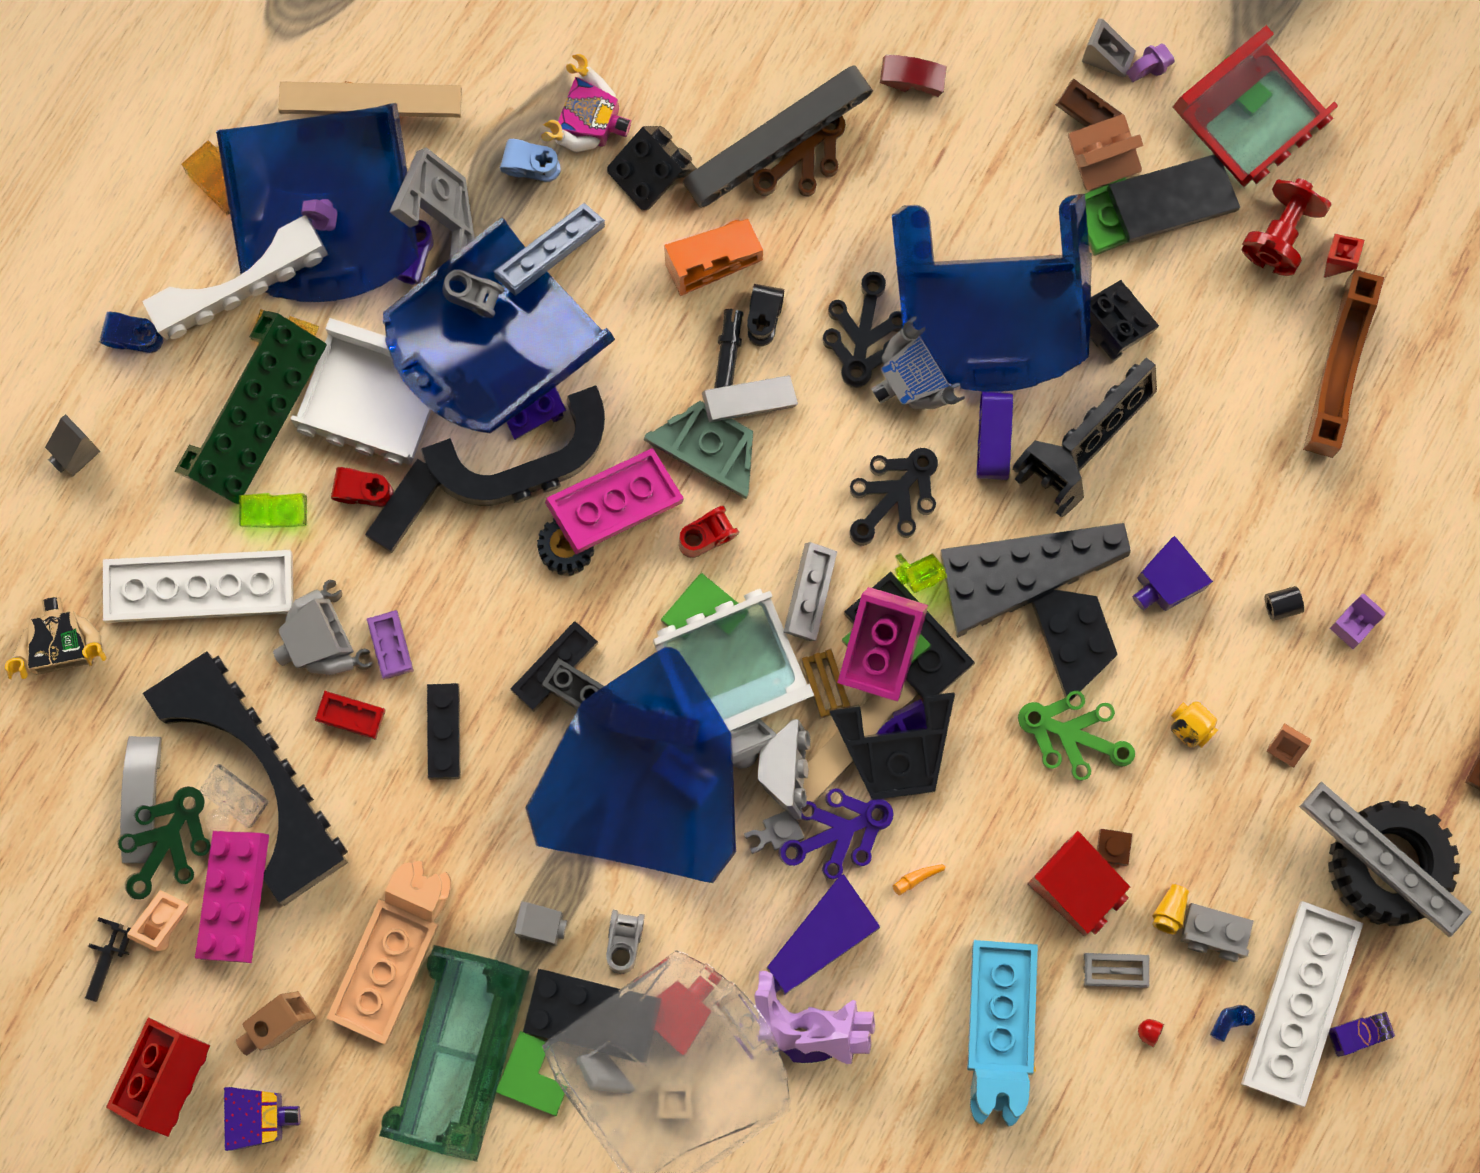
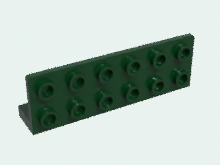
M265 310L249 336L259 344L203 445L199 448L189 444L174 471L185 478L198 482L235 504L241 502L327 346L325 342L279 313Z

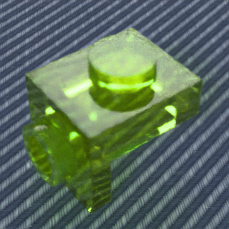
M901 553L895 556L898 567L894 569L900 583L902 585L907 584L913 593H917L927 587H932L939 581L948 578L945 568L933 553L911 564L906 561Z

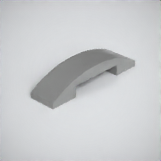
M129 736L122 779L120 836L124 833L133 835L154 829L155 818L150 824L141 825L135 820L134 812L141 805L153 806L156 804L157 769H160L161 737ZM143 809L139 812L138 817L141 821L149 819L150 812L148 809ZM131 837L124 838L122 847L124 849L131 848L134 843ZM156 842L139 846L132 853L121 851L122 863H145Z

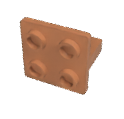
M1124 114L1068 133V139L1086 190L1097 188L1142 171L1136 148L1144 145L1140 134L1131 136Z

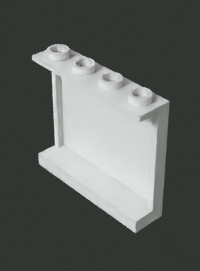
M329 318L325 328L328 333L325 341L327 346L315 367L297 416L292 415L291 417L297 432L308 437H314L315 434L327 437V442L339 447H343L344 443L354 446L355 451L366 456H372L373 453L384 456L386 462L396 466H401L402 463L411 465L449 365L446 356Z

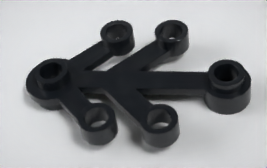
M869 272L862 278L861 290L865 295L859 327L847 312V306L843 301H832L828 309L829 316L833 320L839 321L855 344L854 356L841 342V334L836 329L831 328L824 332L823 344L828 349H832L842 362V379L848 386L853 388L863 387L870 381L872 370L882 364V355L889 341L884 344L882 350L866 358L867 348L892 331L899 332L907 322V317L903 312L895 311L890 314L889 319L871 330L877 298L884 293L886 286L884 276L878 272ZM870 283H875L879 289L877 291H870L867 286ZM835 306H840L843 309V312L841 314H835L832 311V308ZM899 317L903 323L896 326L892 323V319ZM828 335H835L838 340L835 343H830L826 337ZM859 369L862 375L855 378L851 375V371Z
M918 448L912 451L908 458L887 459L882 455L874 456L870 462V471L874 475L881 476L887 471L907 472L900 480L867 482L863 478H856L851 482L850 493L855 498H863L866 495L886 494L865 519H858L851 525L850 538L855 544L864 546L873 540L875 534L874 527L897 501L899 513L898 534L903 538H909L915 533L916 524L911 517L909 488L917 479L920 494L917 510L922 515H930L934 512L936 501L931 494L930 476L937 470L938 459L933 451L927 448ZM925 458L928 461V465L920 467L917 464V460ZM876 461H881L884 463L885 468L877 470L873 464ZM855 484H862L865 490L862 493H857L853 489ZM924 500L930 501L932 508L929 510L923 509L921 502ZM909 523L912 526V530L908 533L903 532L901 525ZM865 526L869 532L862 536L858 534L857 528Z

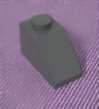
M66 414L60 418L45 446L52 454L48 460L60 473L66 469L72 476L78 473L101 452Z

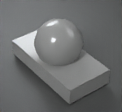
M758 719L712 738L710 748L729 766L733 765L739 769L749 768L755 763L760 750L777 734L761 719Z

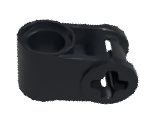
M754 284L747 320L748 338L753 344L765 346L773 341L778 317L782 310L785 289ZM760 325L765 326L762 331H757Z

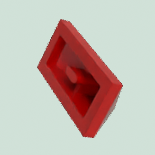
M1334 234L1327 257L1324 278L1356 270L1365 240Z

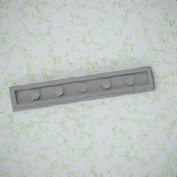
M1320 782L1299 806L1448 937H1451L1472 913L1323 782Z

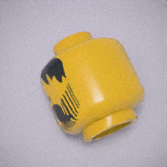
M1183 702L1171 715L1175 720L1171 725V731L1188 747L1193 748L1198 745L1202 748L1218 731L1215 727L1217 718L1200 702H1192L1189 706Z

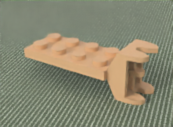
M423 861L404 863L392 875L385 890V900H378L327 1016V1019L384 1045L389 1041L439 927V924L434 923V921L443 910L451 890V878L447 872L441 875L434 874L429 878L423 876Z

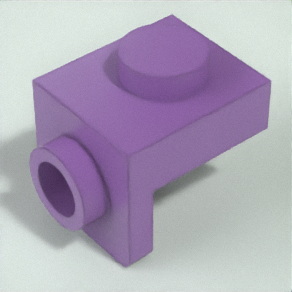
M1361 594L1329 629L1349 647L1354 649L1373 627L1384 618L1386 613L1367 595Z

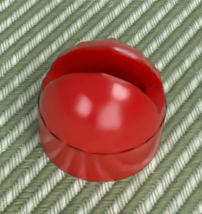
M1154 1019L1144 1020L1138 1027V1035L1142 1042L1154 1048L1164 1024Z

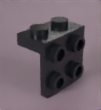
M643 126L607 167L608 174L641 210H649L677 178H685L697 169L692 164V157L682 148H678L671 140L672 135L662 126Z

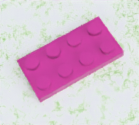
M651 448L547 497L545 504L575 554H578L682 504L684 498L658 455Z
M213 831L195 959L252 963L269 834Z

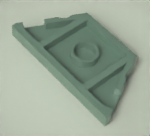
M698 401L690 406L686 412L677 414L669 419L665 425L653 432L646 433L644 436V441L742 498L747 499L749 495L753 431L733 419L709 423L705 404L702 401Z

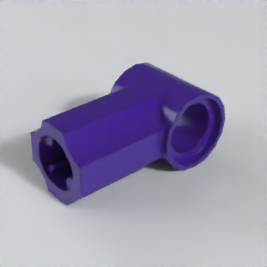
M419 220L415 226L409 227L406 225L404 228V240L394 272V278L403 283L411 285L420 284L428 253L433 247L434 240L430 227L423 220ZM416 233L426 234L425 239L420 242L411 240L412 236Z

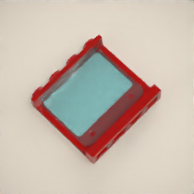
M1267 25L1180 96L1172 107L1243 187H1246L1252 181L1256 185L1270 173L1267 169L1273 163L1277 166L1282 164L1291 156V153L1288 151L1294 145L1298 148L1302 147L1313 137L1310 132L1315 127L1322 130L1334 119L1331 113L1338 107L1334 101L1325 109L1272 50L1267 42L1274 33Z

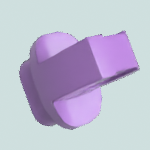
M1161 43L1156 47L1150 45L1145 48L1143 57L1133 63V66L1126 74L1132 82L1150 73L1155 76L1162 75L1166 72L1167 67L1175 62V59L1165 44Z
M313 199L303 201L301 214L312 219V225L315 229L319 231L334 230L337 210L333 208L330 200Z

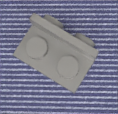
M1191 903L1189 904L1180 941L1189 943L1188 949L1207 953V949L1220 952L1219 958L1238 962V958L1248 957L1249 950H1247L1253 920Z

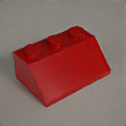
M148 1017L106 1108L137 1126L169 1137L172 1128L179 1119V1113L183 1104L192 1091L196 1076L206 1061L211 1045Z

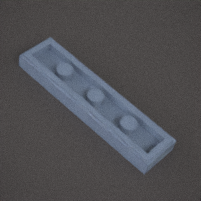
M583 203L494 271L495 278L516 296L605 227V220Z

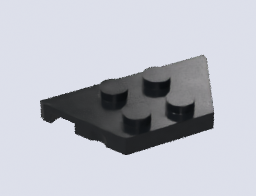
M1054 590V592L1032 602L1064 697L1066 698L1072 691L1081 692L1118 654L1098 597ZM1072 695L1069 699V702L1072 701L1077 695Z

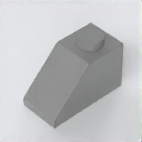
M521 901L514 933L521 939L557 946L558 939H564L567 920H562L563 913L561 911Z

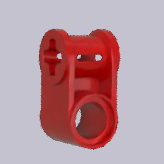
M337 467L331 499L346 504L384 507L393 495L394 490L383 475ZM381 485L383 491H378L375 496L371 492L372 489L376 490L378 489V486Z
M719 506L709 511L701 518L682 528L679 537V549L683 555L689 558L699 557L709 550L731 541L740 533L737 528H733L728 520L724 506ZM689 535H696L701 539V544L691 547L686 544L685 538Z

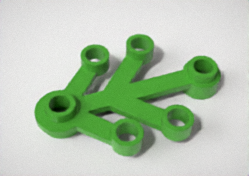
M1072 691L1066 698L1048 706H1043L1037 702L1024 705L1018 714L1019 725L1025 732L1034 734L1043 754L1042 762L1047 768H1056L1062 762V756L1057 750L1053 749L1047 731L1059 735L1072 765V775L1080 781L1090 777L1091 767L1088 763L1084 762L1076 742L1109 755L1110 761L1119 767L1131 764L1135 758V750L1130 743L1119 741L1114 744L1080 730L1099 721H1110L1114 717L1115 710L1109 703H1101L1095 710L1065 723L1051 717L1068 709L1079 710L1085 704V697L1079 691ZM1072 695L1080 697L1081 703L1079 706L1075 707L1070 704L1069 699ZM1101 707L1109 708L1110 716L1108 718H1102L1099 715ZM1031 712L1039 714L1040 721L1037 724H1032L1029 721L1028 716ZM1119 748L1127 749L1128 757L1125 760L1118 758L1117 750ZM1049 753H1054L1057 756L1058 761L1055 765L1047 763L1046 756ZM1078 765H1084L1087 768L1086 776L1079 777L1076 774V767Z

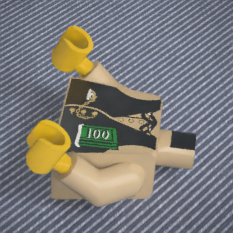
M52 597L42 600L44 616L29 620L28 628L23 631L13 658L6 662L5 669L8 679H12V675L16 672H20L21 678L26 679L28 676L27 665L28 670L38 675L88 664L92 666L95 663L94 658L96 656H100L102 661H105L107 657L102 650L99 631L86 618L79 617L74 611L63 612L61 598Z

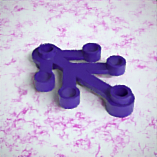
M841 789L829 790L825 800L830 807L838 808L843 806L860 814L850 820L817 808L813 802L807 801L806 805L811 806L812 814L806 817L802 813L801 819L805 821L815 820L832 828L801 842L797 840L784 842L779 849L781 861L789 866L799 865L804 861L806 853L837 840L830 860L826 861L822 867L825 877L837 879L843 873L842 864L854 832L866 827L860 847L855 848L851 853V860L857 866L869 864L872 858L871 850L878 831L887 828L893 820V809L887 801L877 799L865 803L845 795ZM834 792L839 793L841 796V801L838 804H834L831 801V795ZM876 808L882 812V817L879 821L874 820L872 817V811ZM787 848H795L797 854L794 859H789L786 856ZM860 850L866 853V860L863 863L856 859V854ZM831 863L836 864L838 867V872L834 876L830 875L827 870Z

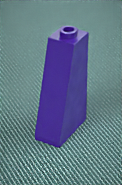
M844 874L838 877L767 966L768 972L773 974L776 993L781 990L786 995L880 929V925Z

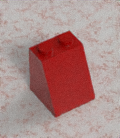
M1079 831L1075 832L1027 883L1083 936L1087 935L1090 931L1096 935L1108 922L1104 916L1111 908L1117 911L1128 900L1129 897L1125 893L1130 888L1129 884Z

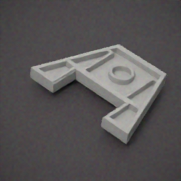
M423 148L416 152L390 213L407 226L412 227L418 224L420 208L452 231L450 257L469 271L477 269L479 264L466 178L428 148Z

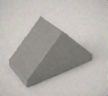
M1098 19L1087 44L1082 62L1117 76L1126 77V72L1129 70L1136 50L1104 19Z

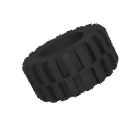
M1400 800L1394 803L1389 801L1379 802L1358 812L1383 835L1395 834L1407 840L1418 855L1420 867L1448 892L1454 891L1457 882L1453 880V877L1459 874L1460 868L1459 863H1454V856L1459 853L1457 845L1451 846L1448 838L1453 836L1448 828L1442 830L1438 825L1441 822L1439 817L1435 814L1427 815L1425 813L1426 808L1418 804L1409 806L1408 801ZM1336 840L1335 843L1331 844L1329 854L1333 855V859L1328 863L1329 872H1334L1335 880L1331 881L1334 890L1340 889L1343 894L1340 900L1344 905H1351L1355 908L1354 914L1360 918H1370L1371 923L1378 925L1386 923L1388 926H1399L1426 918L1400 894L1390 893L1376 884L1367 866L1339 841Z

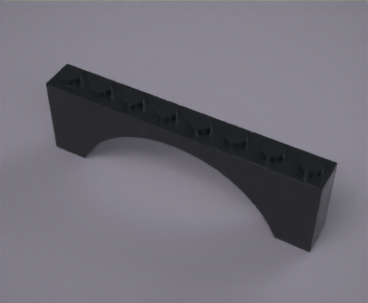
M206 651L142 694L157 717L165 724L178 722L197 723L218 728L241 740L260 760L273 785L278 806L277 841L263 879L277 901L285 906L346 865L348 861L344 855L348 853V850L338 836L335 839L331 837L327 831V828L331 825L320 810L315 813L311 807L310 802L314 800L304 784L298 787L292 778L297 773L287 758L281 761L275 752L280 747L270 733L264 735L258 725L262 723L261 718L253 707L247 709L241 699L246 696L236 681L230 683L225 676V673L229 671L219 655L213 658Z

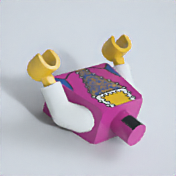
M572 55L573 59L578 62V68L570 63L566 65V70L571 74L579 73L580 78L575 77L559 120H550L543 124L545 127L550 128L552 134L544 132L541 134L542 139L547 142L555 139L557 144L577 153L595 149L597 146H605L610 133L627 137L632 121L617 115L619 102L614 91L591 67H587L588 61L584 55Z

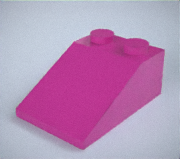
M868 587L861 595L837 683L898 702L920 637L928 605Z

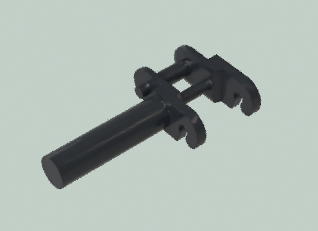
M98 917L97 921L111 925L113 932L109 944L105 945L104 948L90 943L88 945L89 948L101 951L85 999L95 1002L98 1001L114 951L119 952V957H122L123 954L129 955V952L126 951L130 940L127 938V934L131 930L130 927L127 928V931L123 930L124 925ZM121 932L124 933L118 949L113 947L117 933Z

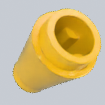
M1171 885L1152 915L1154 918L1152 925L1156 929L1167 934H1177L1178 929L1183 927L1189 891L1180 885Z

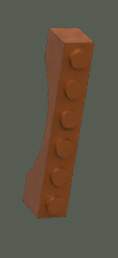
M1353 270L1346 280L1303 447L1305 451L1333 458L1342 447L1349 418L1350 400L1364 343L1378 305L1384 277L1360 270Z

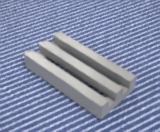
M1084 953V986L1149 988V955ZM1092 960L1142 962V968L1092 966ZM1092 973L1142 975V980L1092 979Z

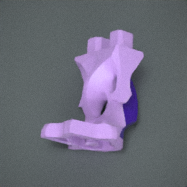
M767 971L759 972L758 990L754 996L758 1021L757 1040L760 1041L764 1050L783 1051L796 1063H814L834 1057L845 1064H852L854 1054H870V1034H874L875 1031L874 1012H858L856 1001L852 1000L838 1011H824L808 1007L806 1010L793 1014L777 1000L773 974ZM798 1028H803L808 1031L799 1032L795 1030Z

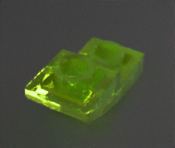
M270 493L239 495V526L258 528L307 526V495L303 493L274 496Z

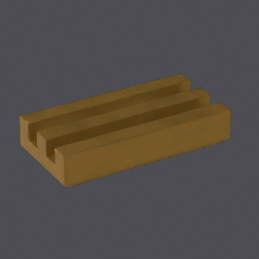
M832 649L801 658L808 682L814 693L813 697L820 719L831 716L828 709L825 710L810 665L811 663L816 662L830 709L850 706L844 685L837 683L840 673ZM824 659L828 661L842 703L840 706L836 704L822 662Z

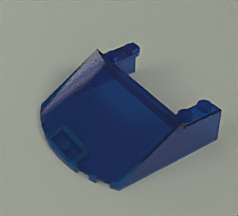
M1085 194L1070 195L1059 206L1062 255L934 262L931 221L928 211L920 205H903L892 214L902 326L914 316L917 317L913 321V327L916 330H921L925 326L926 330L920 337L949 384L959 383L960 389L981 392L1019 390L1058 378L1077 365H1080L1089 357L1092 253L1089 252Z

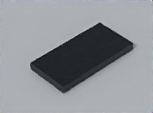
M1215 155L1112 183L1107 187L1128 243L1233 213L1240 208L1225 167Z
M891 571L872 587L919 602ZM861 597L844 611V615L853 624ZM928 611L926 612L921 634L931 644V647L910 664L906 676V681L921 698L922 696L943 693L975 664L972 658Z

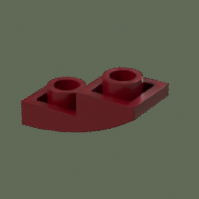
M885 55L882 61L880 83L903 92L914 88L939 97L944 92L947 66L915 57Z

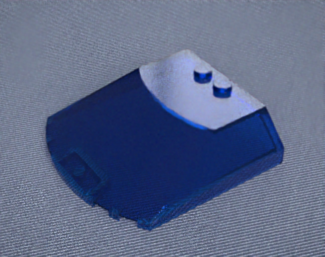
M397 103L257 126L216 130L240 274L249 270L264 255L279 228L303 216L301 214L303 201L328 199L332 202L333 208L337 210L334 230L319 231L316 229L329 255L323 257V260L316 266L304 267L296 271L295 276L284 282L278 281L268 286V290L265 293L273 297H281L299 302H327L351 298L383 286L403 273L419 258L415 226H407L390 213L407 174Z
M503 217L498 219L383 312L387 348L390 351L397 372L411 392L425 406L444 419L461 427L484 433H492L577 371L615 340L611 331L608 328L602 330L548 272L544 273L516 296L495 278L494 271L525 248ZM454 270H462L479 278L494 281L504 287L503 294H499L494 306V317L488 318L478 315L467 308L446 300L443 296L442 288L448 273ZM452 281L449 283V287L453 292L462 293L465 291V286L462 282ZM488 293L485 295V298H484V301H483L484 303H486V301H487V299H488V296H489Z

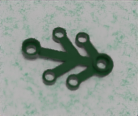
M190 786L182 787L176 791L171 801L153 806L141 805L136 808L134 818L141 825L150 824L155 817L173 814L168 825L133 835L124 833L118 838V848L124 853H132L139 846L157 841L140 872L131 874L125 881V891L130 897L139 900L146 898L152 890L150 880L169 848L175 867L173 872L175 880L181 884H187L192 881L194 871L187 864L179 831L186 820L192 837L190 842L192 853L197 856H204L209 852L210 842L204 837L199 819V814L204 808L205 800L203 794L198 789ZM186 797L194 799L192 808L186 809L183 806V801ZM143 809H148L150 812V817L146 821H141L138 817L139 812ZM126 837H131L134 842L133 846L129 849L122 847V841ZM199 840H203L206 844L205 849L201 852H197L194 848L195 843ZM182 868L189 870V876L185 880H181L178 877V872ZM137 881L145 883V889L140 893L135 892L133 889Z

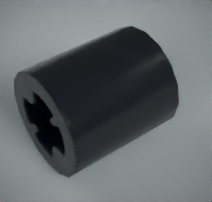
M1297 586L1267 593L1264 596L1265 606L1272 621L1304 612L1303 598Z

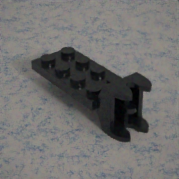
M1145 358L1139 365L1134 364L1128 370L1125 376L1126 379L1119 386L1114 385L1105 395L1104 401L1097 408L1093 407L1086 413L1083 419L1084 422L1077 429L1073 428L1068 431L1062 440V446L1035 440L1015 462L1013 470L1018 473L1015 480L1019 484L1025 482L1035 473L1043 479L1041 486L1045 489L1051 486L1059 492L1054 503L1060 506L1056 512L1060 517L1068 514L1084 498L1082 477L1079 471L1157 392L1156 364L1148 358Z

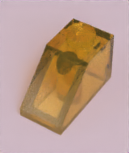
M208 140L181 165L186 174L228 216L232 212L234 170L229 162L232 157L221 145L215 147Z

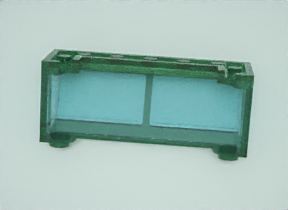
M433 945L432 952L427 960L429 976L435 979L430 1002L400 1106L391 1107L384 1114L379 1136L440 1154L477 1162L530 971L498 960Z

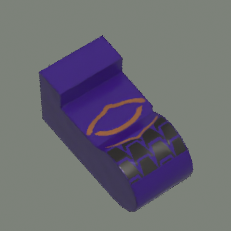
M1386 1011L1366 1018L1362 1017L1332 1027L1329 1030V1036L1337 1057L1354 1053L1360 1049L1395 1037Z

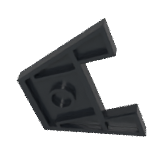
M954 692L922 696L926 728L864 736L860 705L828 709L872 800L936 791L955 697Z

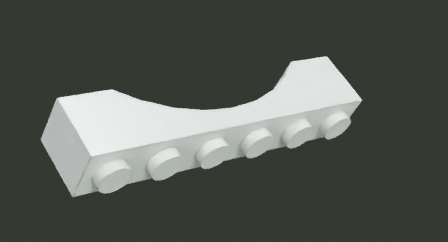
M304 215L279 228L264 255L249 270L235 279L218 286L203 289L168 287L142 302L158 333L166 340L177 339L185 335L187 329L197 324L203 325L210 322L215 314L238 307L241 301L247 297L261 295L268 290V286L278 281L284 282L295 276L296 271L304 267L316 266L323 260V257L329 254L312 222Z

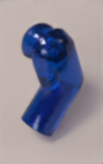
M1246 1005L1224 1008L1220 1012L1210 1036L1225 1042L1232 1027L1249 1026L1255 1021L1254 1011Z

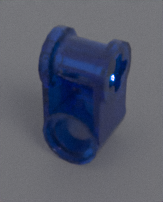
M110 311L106 312L99 343L115 349L153 353L161 348L163 337L148 319Z

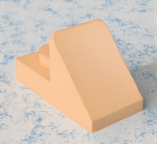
M160 890L128 932L127 938L155 952L166 950L169 945L170 935L186 914L188 904Z

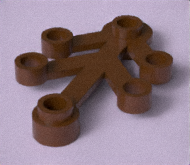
M841 116L832 122L836 126L834 130H828L824 127L790 150L791 152L771 170H758L753 177L755 192L762 196L772 194L776 190L777 181L802 160V178L799 180L798 190L803 196H812L817 186L814 179L815 147L824 140V158L820 164V171L826 177L836 175L838 171L836 139L841 137L845 131L846 123L844 117ZM832 163L835 168L833 170H826L824 165ZM762 181H768L770 186L762 188L759 184ZM809 182L813 187L810 190H805L802 184Z

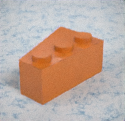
M749 219L742 221L734 220L723 227L664 245L665 265L680 296L763 260V248Z

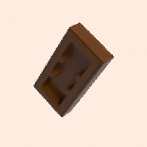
M1075 79L1069 82L1055 104L1085 127L1122 114Z

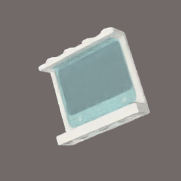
M761 588L744 595V602L734 605L732 601L723 603L715 607V614L705 617L703 613L686 619V626L677 630L674 625L657 631L658 637L653 639L654 646L696 746L814 696L810 684L806 683L786 633H783L784 628L772 603L770 591L762 593Z

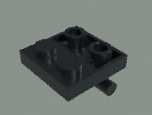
M1122 280L1085 300L1078 307L1079 311L1075 314L1088 330L1086 334L1097 347L1101 346L1113 362L1122 356V351L1152 334L1159 327L1158 323Z

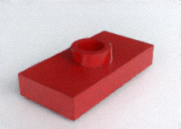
M324 691L315 721L376 740L386 710L385 708Z

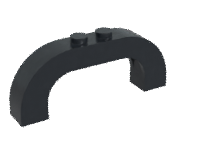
M595 385L567 396V405L575 424V433L572 440L563 449L497 474L480 475L468 470L460 462L451 438L421 449L429 474L437 485L451 497L464 503L479 506L497 505L510 500H514V503H519L531 498L532 492L543 489V492H549L561 486L560 482L581 472L591 462L599 449L604 431L605 411L597 386Z

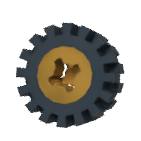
M554 518L553 522H547L544 525L543 531L540 530L539 540H537L538 552L543 564L547 565L550 571H557L559 575L564 573L574 575V571L578 570L581 572L584 570L583 567L585 565H589L591 562L590 558L594 555V546L575 554Z

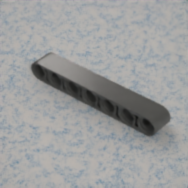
M855 65L846 68L685 177L683 184L700 208L711 204L753 176L758 170L765 168L862 103L872 94V88Z

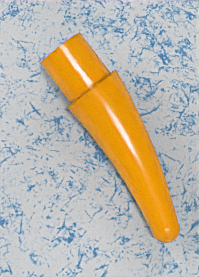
M943 864L908 873L893 885V890L897 895H902L923 880L944 871L945 866Z

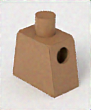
M299 991L279 994L243 1022L242 1025L246 1033L236 1039V1044L246 1056L257 1048L260 1051L274 1048L314 1020L316 1016Z

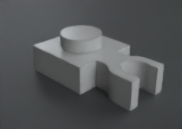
M787 811L763 820L765 830H752L744 833L746 839L751 836H757L760 839V844L750 849L752 854L761 851L770 842L776 851L788 840L801 841L804 839L797 819H794Z

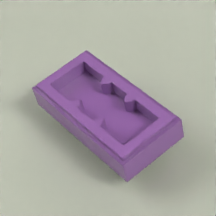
M395 610L367 618L383 680L413 672L414 669L398 611Z

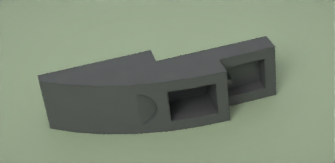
M559 658L542 683L543 687L567 704L648 754H651L667 728L663 723L615 695L612 690Z

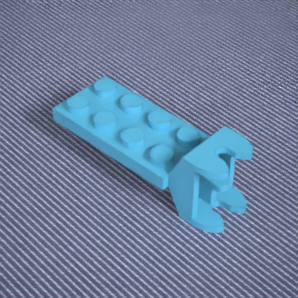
M973 940L967 1070L974 1071L970 1091L971 1113L974 1120L981 1125L994 1109L1002 1111V1117L1007 1126L1010 1127L1017 1122L1028 1105L1030 1090L1028 1075L1034 1073L1038 945L981 940Z

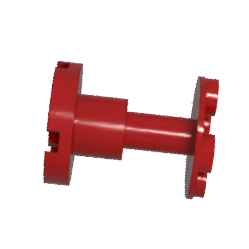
M1298 178L1295 182L1276 180L1272 188L1273 194L1286 208L1279 220L1271 221L1265 233L1252 231L1247 234L1242 243V253L1261 268H1264L1265 264L1275 267L1272 273L1282 276L1294 275L1302 261L1298 251L1292 247L1299 235L1296 226L1302 215L1313 218L1325 217L1332 203L1313 191V185L1304 179Z

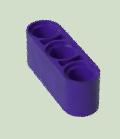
M981 392L977 452L978 479H1009L1013 393Z

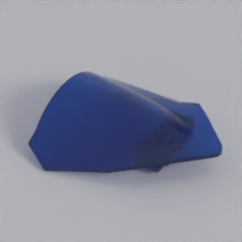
M672 647L662 648L608 683L580 704L525 807L536 846L640 866L708 883H714L735 855L732 734L710 697L678 650Z

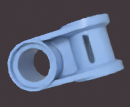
M508 139L500 170L514 177H525L550 182L559 176L561 166L557 154L552 148L531 144L519 139Z

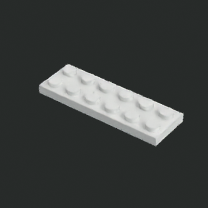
M291 550L103 559V621L105 623L288 614L293 604V555Z
M1304 901L1299 903L1241 1085L1300 1107H1305L1363 923Z

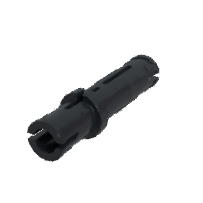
M733 309L724 310L722 335L718 336L720 351L714 388L733 385L737 350L742 344V339L739 336L744 313L740 310H736L734 322L731 321Z

